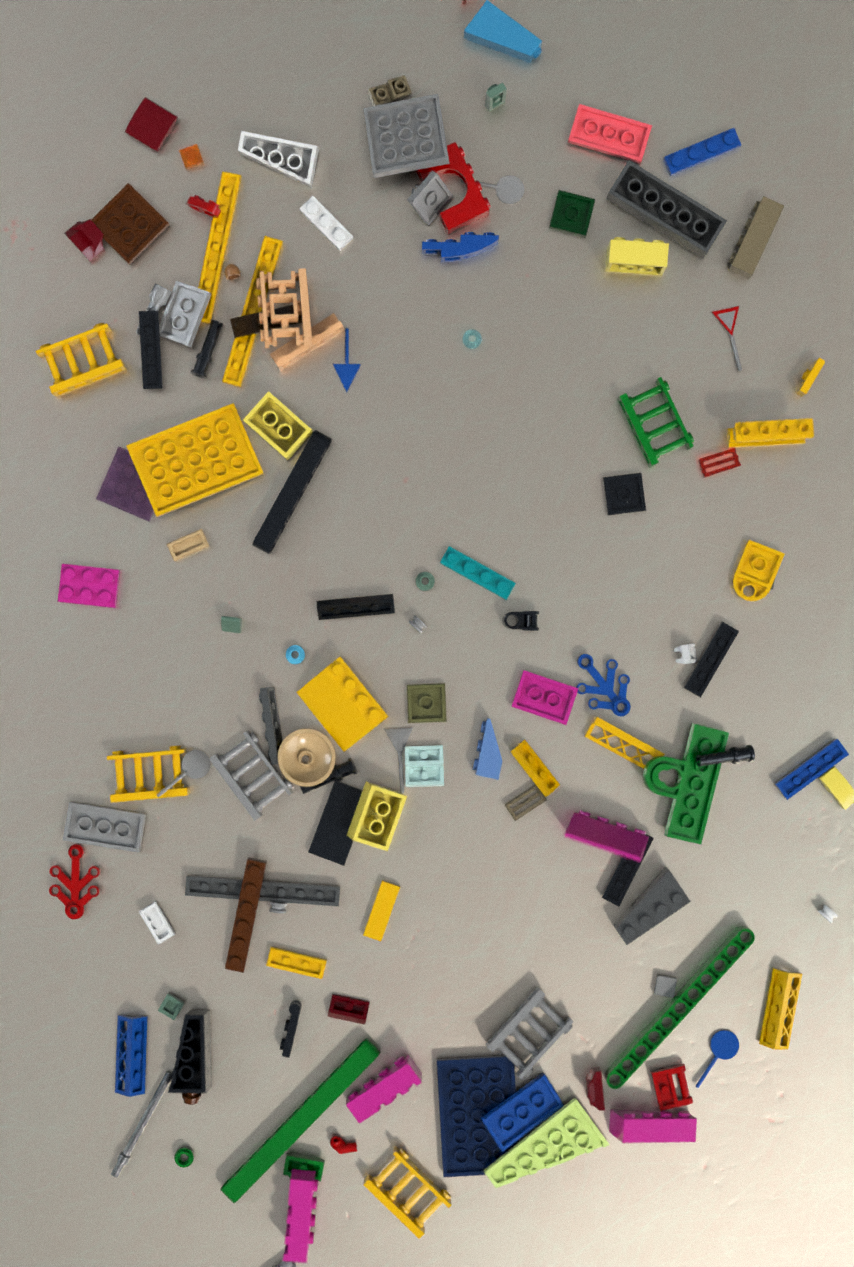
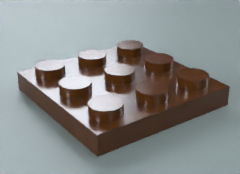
M129 183L91 219L104 234L103 239L129 265L170 225Z

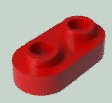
M194 195V197L189 196L186 205L214 218H218L221 213L217 203L211 200L205 202L203 198Z

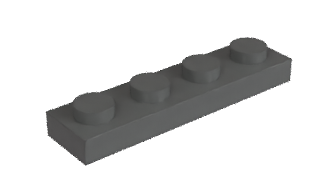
M273 686L260 688L259 700L263 707L262 719L266 727L265 739L269 746L268 758L271 761V765L278 764V750L283 742Z

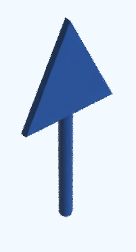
M348 328L345 329V364H333L346 392L361 364H349Z

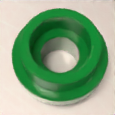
M183 1147L177 1150L174 1160L178 1166L185 1168L192 1164L194 1154L189 1148ZM186 1154L188 1159H182L181 1155Z

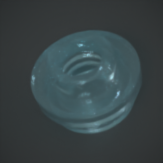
M471 329L464 333L463 343L467 348L475 349L481 344L482 337L477 330ZM474 336L476 340L470 342L468 338Z

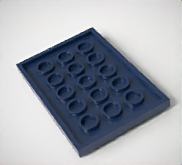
M505 1055L437 1059L443 1177L486 1175L483 1170L519 1142V1140L502 1152L480 1119L516 1092L514 1064Z

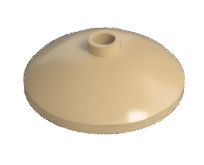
M300 729L292 732L283 740L278 750L277 759L279 769L288 781L298 786L311 787L322 783L329 777L335 766L336 757L332 743L324 734L313 729ZM307 756L309 761L303 762L302 757Z

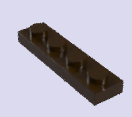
M293 305L274 309L275 315L294 314ZM261 312L230 319L234 339L258 334L260 330H264V324H260L259 313ZM298 315V323H289V326L302 324V316ZM267 317L268 331L281 328V324H271V317Z

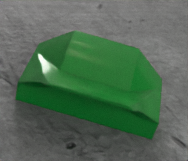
M287 1153L283 1175H287L291 1179L292 1169L316 1171L315 1179H319L318 1181L321 1182L325 1160L312 1155Z

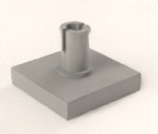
M431 171L421 184L415 185L417 189L412 188V195L407 199L427 225L431 224L453 198L444 182L434 171Z

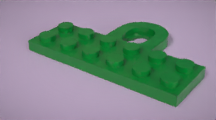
M692 723L683 761L666 756H657L646 764L643 770V781L647 789L655 794L673 798L664 836L701 845L722 763L698 767L697 763L700 761L696 762V755L725 751L729 736L728 732ZM675 769L677 771L678 780L673 786L668 787L659 780L658 776L662 770Z

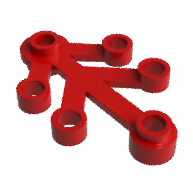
M74 844L68 850V854L72 858L71 879L63 872L60 865H54L50 868V875L57 877L71 891V899L62 892V887L59 884L52 885L49 893L52 896H56L66 906L65 913L67 917L79 919L84 914V906L93 897L100 894V887L97 885L90 886L88 893L80 900L79 892L93 878L100 875L101 869L98 866L90 867L88 873L80 880V858L84 856L85 848L81 844ZM73 849L79 851L77 856L73 854ZM54 868H58V869H59V873H58V874H54V872H53V869H54ZM93 868L97 869V875L91 873ZM53 887L58 888L59 892L57 894L53 892ZM96 888L97 894H92L91 889ZM76 907L77 913H73L71 908Z

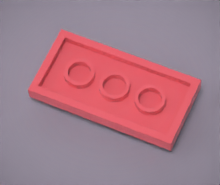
M579 104L568 143L641 164L652 125Z

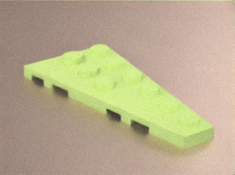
M574 1097L483 1171L495 1188L514 1182L520 1177L528 1174L532 1175L544 1168L548 1169L572 1160L578 1155L588 1154L602 1146H609V1143Z

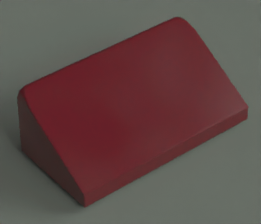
M332 994L328 1017L365 1024L370 1002Z

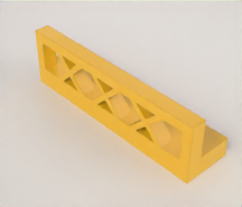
M596 716L585 734L586 738L643 769L645 765L642 762L641 756L648 754L653 757L665 755ZM595 725L602 728L604 737L596 739L590 735ZM618 737L621 746L611 747L608 738ZM633 745L636 747L638 755L627 756L624 747Z
M773 968L759 1041L760 1045L774 1050H788L801 985V973ZM795 977V978H794V983H793V985L791 986L792 978Z

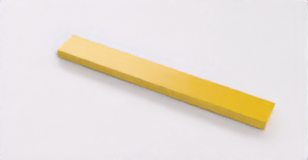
M222 171L216 199L221 213L218 218H212L198 286L199 289L211 293L201 323L209 325L213 318L241 182V175Z
M264 236L241 316L263 312L262 307H258V295H261V290H257L256 278H260V271H264V274L271 272L273 280L283 241ZM265 283V296L267 300L269 286L268 283ZM257 334L234 339L222 379L223 383L241 388Z

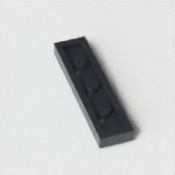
M139 311L143 389H161L162 369L158 311Z
M393 594L317 601L318 619L326 620L395 613Z
M724 622L720 623L685 683L684 689L701 698L739 633L738 630Z
M648 834L646 835L649 836L642 860L639 862L623 856L602 896L603 899L618 907L620 906L654 839Z

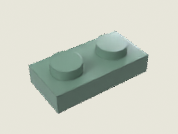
M503 82L499 85L494 84L487 89L485 106L488 111L505 102L507 88Z

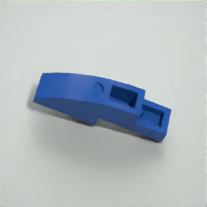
M466 232L460 236V242L454 239H448L445 242L427 239L426 242H422V254H441V262L464 260L480 255L496 246L499 241V235H495L492 232H486L483 235Z

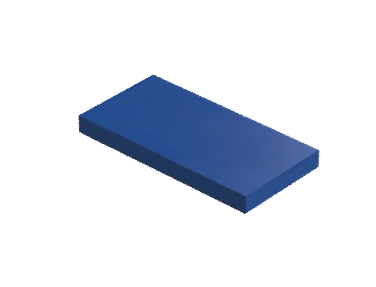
M541 1073L480 1119L499 1149L503 1152L562 1108L564 1104L546 1075Z

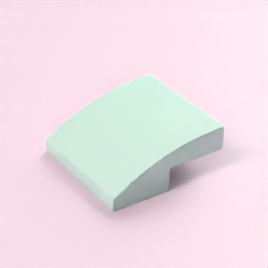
M443 745L405 746L406 787L444 786Z

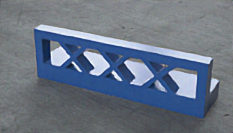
M118 1015L115 1093L128 1097L145 1094L147 1016L129 1017ZM124 1021L127 1022V1031L124 1028ZM123 1061L126 1064V1069L123 1067ZM122 1080L125 1082V1089H122Z

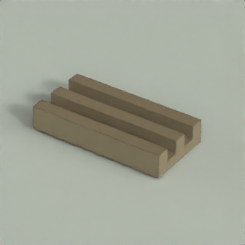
M535 784L504 805L516 821L547 801V799ZM532 791H537V793L530 796L529 798H527L526 800H524L523 802H521L520 804L511 809V805H513L514 803H516ZM538 796L541 797L540 800H538L537 802H535L519 814L515 815V811H517L527 803L531 802Z

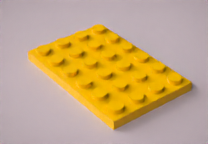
M234 403L126 445L156 517L263 475L262 468Z

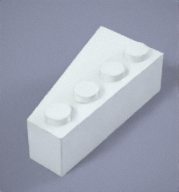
M241 131L238 151L241 155L312 188L319 151L317 146Z

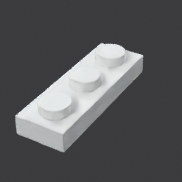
M314 196L299 209L339 251L353 239V236Z

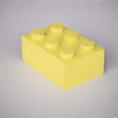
M615 237L610 240L606 250L605 272L662 276L667 268L669 243H664L662 240L645 242L644 239L627 241L623 237Z
M269 391L243 419L245 424L287 461L290 460L313 433L310 427Z
M366 781L347 836L353 841L388 851L407 796L399 791Z

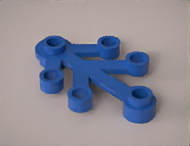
M583 654L579 656L578 666L581 669H586L600 687L579 683L576 688L584 685L585 691L580 692L578 690L577 693L607 695L612 701L605 702L599 701L597 698H591L588 701L589 708L611 709L617 716L627 715L631 708L630 702L626 699L627 685L630 682V678L626 674H621L618 677L620 688L617 696L613 691L615 670L618 667L617 661L610 659L606 662L608 670L605 681L593 666V658L590 655ZM583 658L588 659L587 665L582 664L581 661ZM611 661L615 663V667L613 669L609 668L608 666L609 662ZM623 676L627 678V682L625 684L621 683L620 681L621 677ZM592 700L597 701L596 707L590 705ZM619 703L624 705V709L621 711L617 708Z

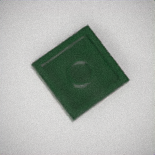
M558 190L549 228L586 238L595 199Z

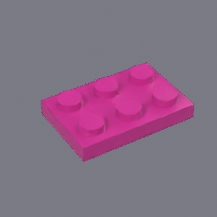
M62 564L58 602L116 608L120 570Z
M524 670L511 707L566 725L578 688Z

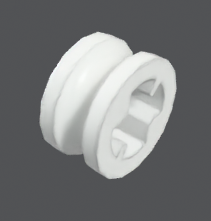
M824 904L823 910L818 912L832 923V919L838 916Z

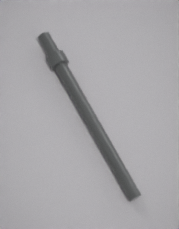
M167 1071L124 1151L120 1152L117 1157V1163L111 1172L113 1177L117 1178L124 1165H127L130 1160V1154L172 1079V1072Z

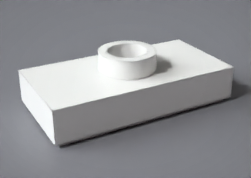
M157 901L139 911L158 945L176 934Z

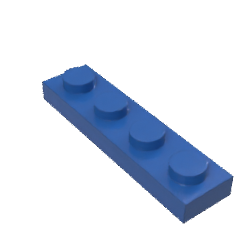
M732 128L669 154L663 160L670 176H673L740 148L741 142L735 128Z
M835 739L776 782L775 785L784 798L788 800L848 756L849 753L840 741Z

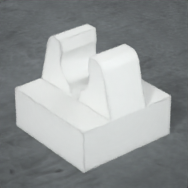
M695 643L680 645L674 649V652L682 653V658L676 659L677 663L690 664L697 662Z

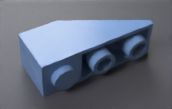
M487 718L486 722L482 721L480 732L484 734L483 739L478 741L476 751L480 753L479 758L474 760L473 770L476 771L475 774L478 776L499 780L502 758L491 719Z

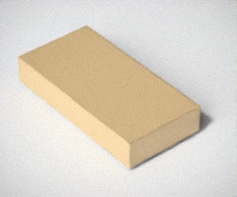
M202 529L167 543L174 562L210 547Z

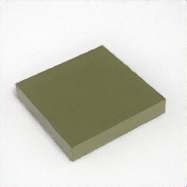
M445 683L407 685L408 723L447 722Z

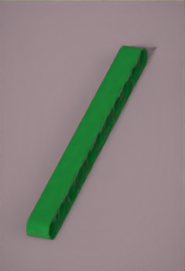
M746 926L736 928L679 990L674 998L668 1002L605 1072V1080L610 1088L619 1089L753 944L755 935L752 930ZM747 931L749 934L748 938L741 940V933ZM735 946V952L727 954L728 947ZM717 960H722V967L714 968V963ZM705 974H709V981L706 983H702L701 977ZM690 989H697L695 996H688ZM683 1003L684 1008L681 1011H676V1004ZM665 1017L671 1018V1022L668 1025L662 1024V1020ZM651 1032H658L657 1038L649 1039ZM644 1046L645 1050L639 1054L635 1052L636 1048ZM631 1060L632 1064L630 1067L624 1068L622 1066L624 1061ZM617 1074L619 1079L616 1082L609 1081L611 1075Z
M366 1038L224 1183L220 1190L233 1203H236L379 1056L381 1051Z

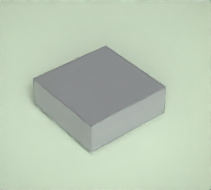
M657 974L654 994L674 998L677 978Z

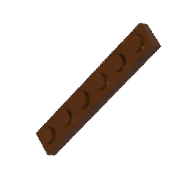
M250 857L247 859L225 969L244 973L267 861Z

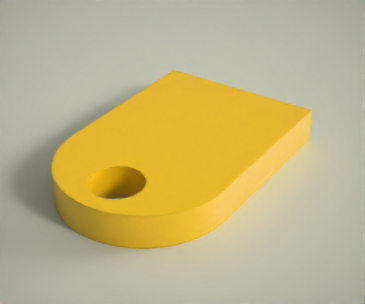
M748 540L733 577L732 583L735 593L741 599L749 602L763 599L772 587L785 553ZM745 586H751L754 589L752 596L744 595L743 589Z

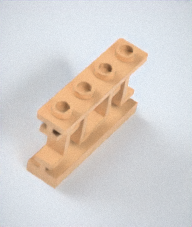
M306 268L298 269V273L291 271V280L272 281L271 272L264 274V271H260V278H256L257 290H261V295H258V307H262L263 312L259 313L260 324H264V330H260L261 342H265V348H269V345L277 346V338L296 337V345L304 343V347L312 346ZM295 281H299L300 300L298 301L296 293H286V289H296ZM265 283H268L269 290H279V294H269L270 302H266ZM293 302L294 314L275 315L274 303ZM298 315L302 316L303 335H300L299 327L289 328V323H298ZM267 317H271V324H281L280 329H272V337L268 336Z

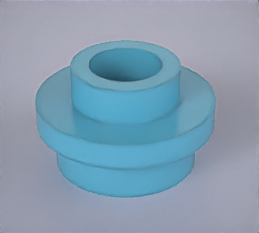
M298 645L290 646L286 651V659L291 664H299L305 658L303 648ZM293 651H297L299 653V656L297 658L292 657Z

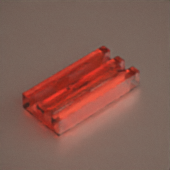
M736 448L698 459L704 478L741 466ZM732 453V457L716 461L707 465H704L703 463L705 461H709ZM733 460L735 462V464L720 469H716L710 472H706V469L724 464Z

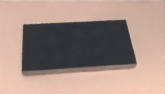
M335 780L308 853L343 866L345 865L353 840L347 836L362 793L361 789Z

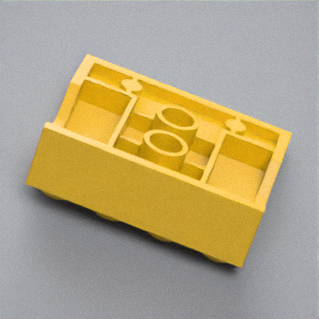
M341 656L296 692L344 752L389 717Z

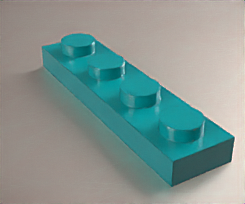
M450 546L440 561V564L507 600L516 584Z

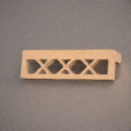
M333 313L311 327L312 346L304 347V343L296 345V338L272 352L270 356L279 370L282 371L345 331L344 326Z

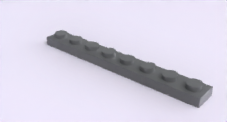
M187 875L185 896L239 899L243 879ZM263 881L259 901L339 906L340 886Z

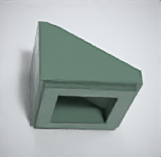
M228 616L221 617L222 631L241 633L243 620Z

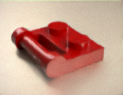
M677 1064L672 1067L651 1071L660 1111L693 1103L684 1072L686 1071L685 1064ZM672 1074H677L682 1093V1098L677 1099Z

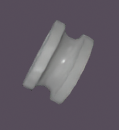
M416 615L413 621H409L420 633H422L423 628H427Z
M270 902L272 905L269 909L270 912L286 913L285 906H287V903Z

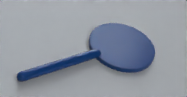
M721 1030L713 1035L710 1047L715 1056L697 1082L696 1088L700 1087L718 1058L727 1060L737 1054L739 1040L731 1031Z

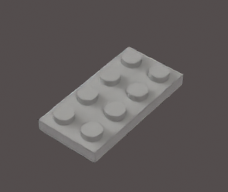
M69 802L63 840L139 853L146 814Z

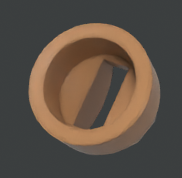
M229 264L226 266L225 277L227 280H234L241 276L240 270L236 265Z

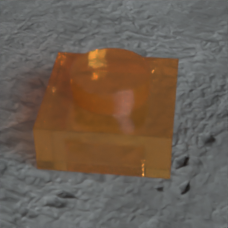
M197 144L179 150L186 170L204 164Z

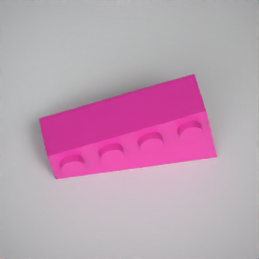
M409 1054L406 1057L400 1056L394 1061L395 1065L389 1069L388 1067L384 1068L378 1073L379 1076L376 1079H369L363 1084L361 1090L358 1092L354 1090L347 1096L346 1106L359 1124L381 1109V1104L386 1106L392 1103L398 1093L402 1095L407 1093L413 1083L416 1086L422 1083V1072Z
M610 1109L609 1132L622 1143L696 1142L697 1118L688 1111L673 1113L670 1111Z
M292 1169L283 1261L307 1263L309 1244H313L314 1232H311V1227H315L316 1214H312V1209H316L317 1197H314V1191L317 1192L319 1180L315 1179L316 1171Z

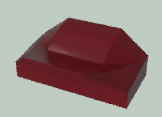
M91 219L84 222L78 221L64 233L90 263L105 251L102 245L104 234Z
M592 1067L585 1077L587 1098L591 1106L596 1107L599 1111L605 1110L602 1072L600 1067Z

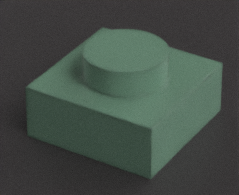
M168 993L158 1011L175 1020L185 1002Z

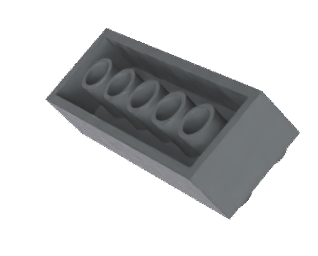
M630 160L625 165L606 198L701 258L705 257L727 222L726 219Z

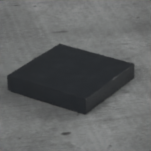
M641 473L603 477L608 516L646 511Z

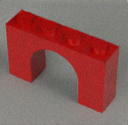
M456 142L447 145L450 164L416 170L421 182L424 181L431 171L436 172L439 176L445 174L455 175L464 181L467 189L465 198L459 204L440 213V220L448 235L488 216L489 208H491L487 197L483 198L481 194L482 187L479 181H475L472 176L474 172L470 163L466 164L464 160L465 153L462 147H458Z

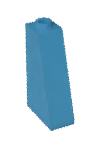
M488 0L464 30V38L466 40L528 63L533 58L537 59L542 52V40Z

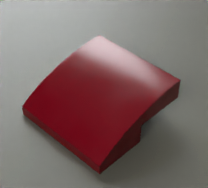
M145 97L131 118L125 133L153 150L160 152L167 135L171 134L178 116Z

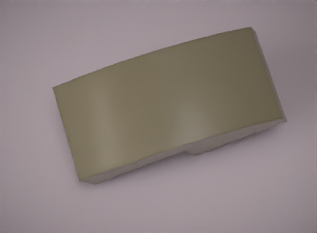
M405 75L387 80L386 84L369 88L367 91L373 106L396 102L412 93Z

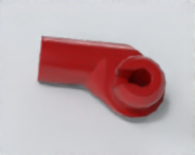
M333 1136L330 1139L331 1147L339 1154L357 1152L356 1142L346 1143L339 1136Z

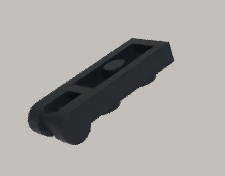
M293 1000L290 1004L289 1012L291 1013V1018L286 1020L284 1027L287 1035L286 1039L282 1038L279 1050H283L282 1056L287 1058L291 1054L302 1008L299 1000Z

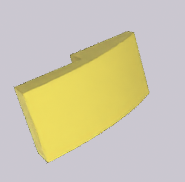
M833 766L819 778L841 808L846 810L854 803V789L836 767Z

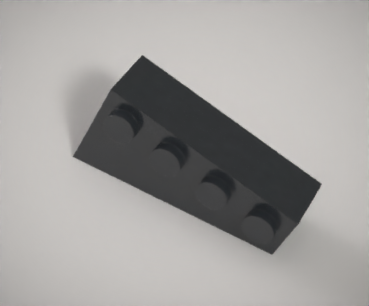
M191 1010L185 1015L168 1093H207L212 1087L210 1010Z

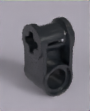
M539 611L509 612L504 615L502 623L507 629L539 631V627H537ZM510 615H513L517 620L514 626H510L507 623V618Z

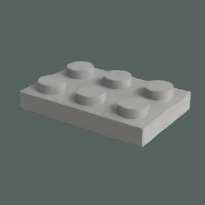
M176 281L159 325L160 337L191 347L211 293Z

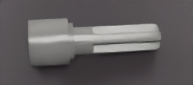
M155 283L149 295V300L151 301L146 311L159 312L161 306H166L172 292ZM140 326L136 330L138 335H140Z

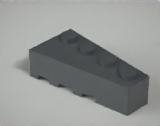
M667 867L661 871L662 873L653 880L646 891L637 898V901L614 924L615 929L626 945L691 902Z

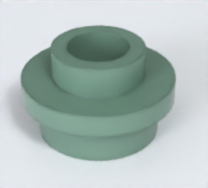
M421 572L416 577V585L420 590L428 591L435 584L434 576L429 572ZM423 578L429 579L427 585L422 584L421 580Z

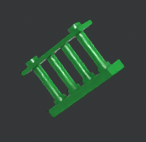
M662 377L655 381L657 386L634 397H628L627 393L617 399L649 468L659 463V456L683 445L686 446L687 450L694 447L693 436L690 432L687 433L668 392L670 391L669 385L666 380H662ZM661 393L665 404L641 415L636 414L633 408L635 404ZM669 410L673 421L650 432H644L642 427L644 421ZM677 427L681 436L680 439L661 448L652 449L651 439Z

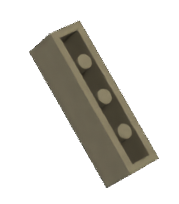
M763 196L760 202L756 201L752 209L754 215L752 219L748 218L744 226L746 233L744 236L741 235L736 244L739 248L736 253H732L728 261L731 264L729 271L747 279L751 278L784 205Z

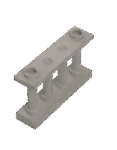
M246 731L243 733L246 737L244 741L225 755L219 756L217 753L209 758V760L255 821L263 815L261 813L262 808L284 791L288 795L292 794L293 785L287 779L284 780L275 766L271 765V761L258 745L259 739L254 732ZM252 745L258 754L237 770L230 771L226 766L228 761ZM263 760L269 770L249 785L242 787L238 782L239 777ZM272 776H275L281 785L258 802H253L249 797L251 792Z
M538 987L486 1043V1046L492 1052L495 1049L497 1051L500 1050L519 1068L516 1074L520 1079L526 1078L533 1071L532 1067L563 1033L567 1034L573 1027L571 1024L574 1022L570 1017L563 1020L547 1005L543 998L545 994ZM535 1006L543 1010L559 1026L552 1034L531 1016L532 1013L530 1011ZM521 1021H526L546 1040L539 1049L518 1031L517 1025ZM508 1035L516 1038L532 1054L526 1063L519 1059L505 1045L504 1040Z

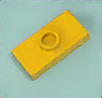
M818 358L814 361L810 370H805L801 377L803 382L796 392L797 395L802 397L807 394L822 369L825 360Z

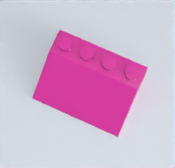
M582 810L579 813L575 812L564 837L639 862L642 860L649 839L646 831L637 828L632 831L627 829L628 825L619 822L614 825L608 823L609 819L601 816L595 819L590 817L591 813Z

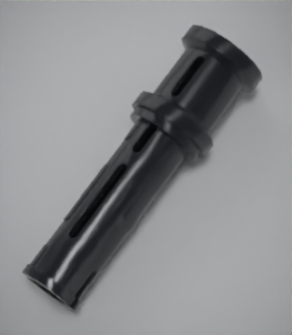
M211 320L202 350L196 355L197 361L194 369L190 372L194 376L207 379L208 367L213 362L211 356L223 326L219 321Z
M746 745L743 748L731 747L729 751L696 755V762L700 761L697 763L698 767L727 762L732 764H738L740 761L753 762L755 759L752 745Z
M349 758L347 762L338 766L335 765L332 773L322 783L311 787L300 786L303 794H306L332 781H341L344 777L350 774H357L358 772L353 760Z

